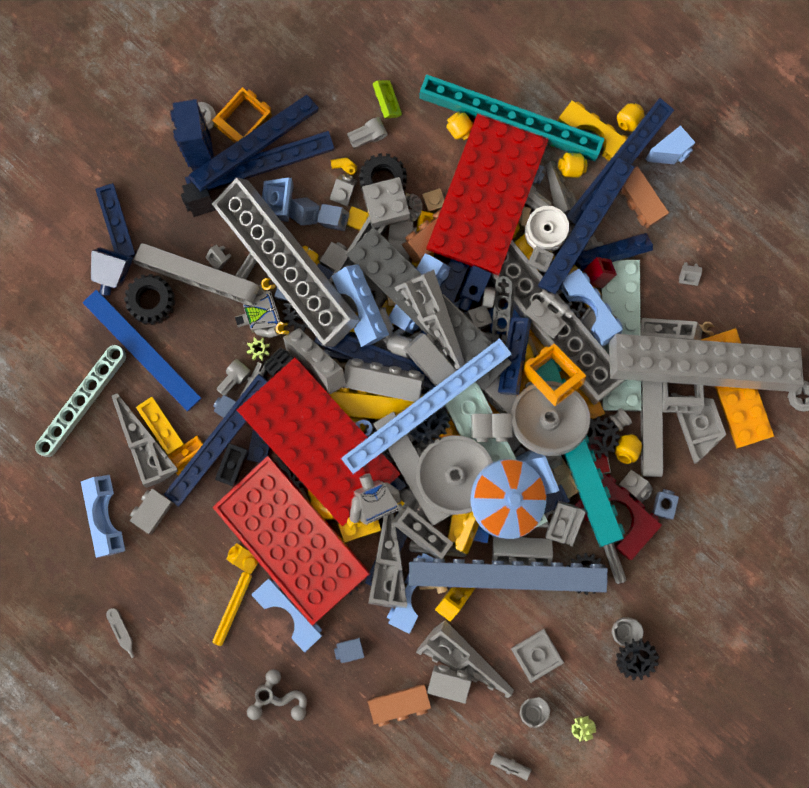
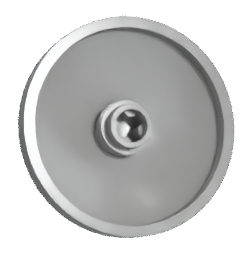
M545 381L554 391L562 385L559 382ZM532 384L517 396L511 411L512 429L517 439L529 450L547 456L562 455L577 448L586 437L590 425L588 406L577 391L573 392L557 406H554Z
M455 435L443 437L441 440L438 439L431 443L421 454L416 467L417 488L425 502L441 513L462 515L472 512L471 490L474 481L479 473L486 466L493 463L486 449L473 439Z

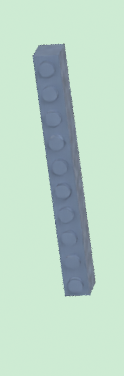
M414 558V562H409V586L607 592V568H602V564H590V568H582L580 563H571V567H563V563H551V566H543V562H531V566H524V562L512 561V565H504V561H492V564H484V560H473L472 564H465V560L453 559V563H445V559H433L432 563L425 562V558Z

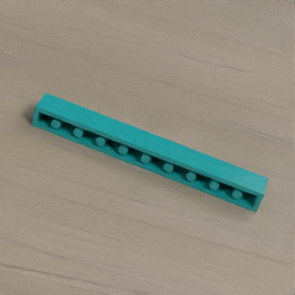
M427 74L420 90L419 98L456 112H464L475 119L477 114L548 138L547 145L570 153H580L584 158L596 161L605 139Z
M552 358L535 371L544 381L562 384L566 382L565 378L561 379L559 374L561 367ZM586 434L582 443L574 450L565 453L564 456L601 548L624 539L622 535L625 534L622 524L617 523L615 516H618L614 505H610L608 500L611 497L607 486L603 487L601 480L604 478L600 468L596 469L594 464L596 457L593 450L589 451L587 446L589 439Z

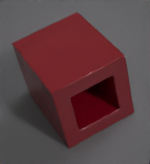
M596 257L583 270L588 275L590 284L593 287L604 288L617 275L611 259Z

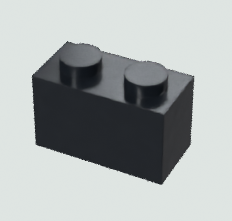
M193 182L182 186L184 193H181L183 203L186 206L187 212H192L193 217L215 211L208 187L200 191Z
M229 443L215 480L235 487L249 451Z

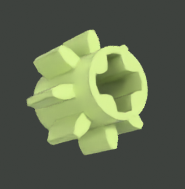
M254 337L252 344L247 343L251 349L247 351V354L253 353V360L258 357L263 361L265 354L270 355L266 351L270 345L263 344L264 338L257 341ZM261 345L263 351H258L256 353L254 348L259 347Z
M588 716L575 718L576 724L572 725L574 737L579 738V741L593 739L592 734L596 733L595 723Z

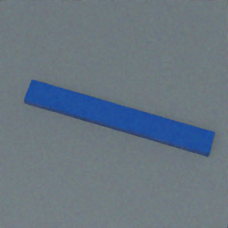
M97 290L82 302L186 411L191 410L202 399Z

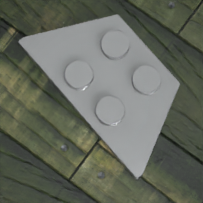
M671 393V395H670V397H692V398H695V396H691V395H689V396H682V395H677V393ZM704 398V407L701 413H676L694 464L698 463L726 436L714 399Z

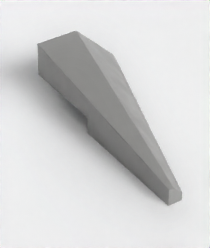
M550 161L545 167L554 207L567 215L577 202V199L573 192H568L565 187L564 177H559L555 168L556 163ZM569 220V232L565 241L575 227ZM593 234L583 251L603 246L602 241L598 242Z
M431 270L395 286V290L401 292L407 299L405 303L408 306H412L417 312V319L434 341L438 340L443 346L444 354H449L456 364L454 367L457 369L464 366L465 362L435 271Z
M118 394L112 395L142 484L147 488L165 481L178 471L177 467Z
M391 513L384 516L368 604L407 608L396 526L391 523L394 519V515Z
M446 620L430 632L416 651L419 655L424 653L432 657V661L435 663L440 661L450 666V670L468 672L469 675H472V681L477 682L479 680L487 684L488 689L493 690L495 688L505 693L506 698L513 694L514 690Z

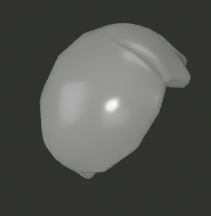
M623 617L613 624L611 633L613 639L619 645L625 646L624 642L631 644L632 639L635 642H639V639L643 638L644 630L636 619Z
M540 697L527 699L520 708L522 722L531 728L543 726L550 717L548 703Z

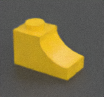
M451 587L435 611L448 621H451L461 610L475 588Z

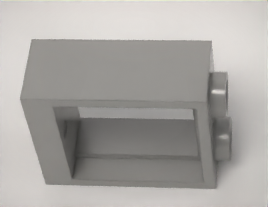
M662 382V412L701 413L704 407L703 385H694L695 398L669 397L668 383Z

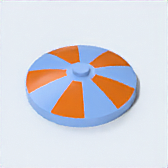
M514 459L495 461L486 466L474 481L471 490L473 515L482 529L495 537L514 539L530 533L538 525L545 511L546 491L543 481L530 465Z

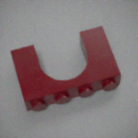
M603 473L604 479L601 482L603 487L607 486L611 496L608 500L623 504L630 512V529L615 548L626 559L632 560L662 525L659 523L660 519L651 512L649 514L644 510L645 505L639 500L634 501L630 497L631 493L626 488L618 487L615 484L616 480L611 475ZM580 498L574 506L585 509ZM586 512L583 517L585 522L589 520Z

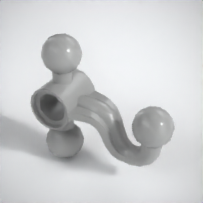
M271 669L266 673L267 682L265 685H260L256 689V702L248 707L247 716L251 720H257L262 716L261 708L263 705L272 703L277 706H284L294 698H297L299 705L292 708L291 716L294 720L301 721L306 716L307 698L302 692L297 690L289 692L283 698L274 696L272 687L280 682L281 674L278 670ZM261 690L269 692L270 695L267 699L259 698L258 694Z

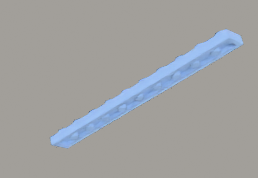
M499 338L341 459L354 474L511 355L510 351Z

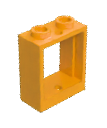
M242 87L212 121L216 128L236 143L243 136L227 124L225 120L245 99L263 115L246 135L270 120L272 117L271 108L264 101L262 103L256 99L257 96L250 89L246 91Z
M555 343L550 347H544L537 357H532L525 363L524 375L554 406H557L585 382L586 375ZM551 358L571 377L555 391L535 372Z

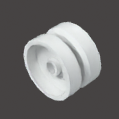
M542 206L537 208L530 214L525 227L527 243L533 249L538 246L548 252L558 250L563 245L569 232L568 219L556 207Z

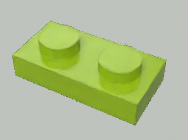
M377 80L374 82L373 87L384 118H398L401 116L402 113L390 80Z

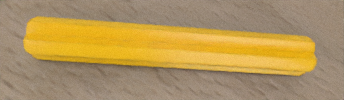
M246 572L241 574L214 636L213 643L218 646L223 645L251 581L252 575Z

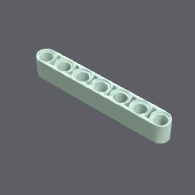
M112 345L107 348L37 441L35 449L38 454L51 457L57 452L124 363L126 353L121 347ZM119 350L120 357L112 359V353ZM103 366H108V373L105 375H101V368ZM92 381H96V389L89 390V384ZM84 396L85 403L82 406H78V398ZM73 412V419L69 422L66 421V414ZM60 427L62 433L59 437H55L54 430ZM45 443H49L50 449L44 453L42 446Z

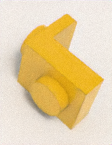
M238 543L229 550L226 558L230 563L250 575L259 563L249 550Z

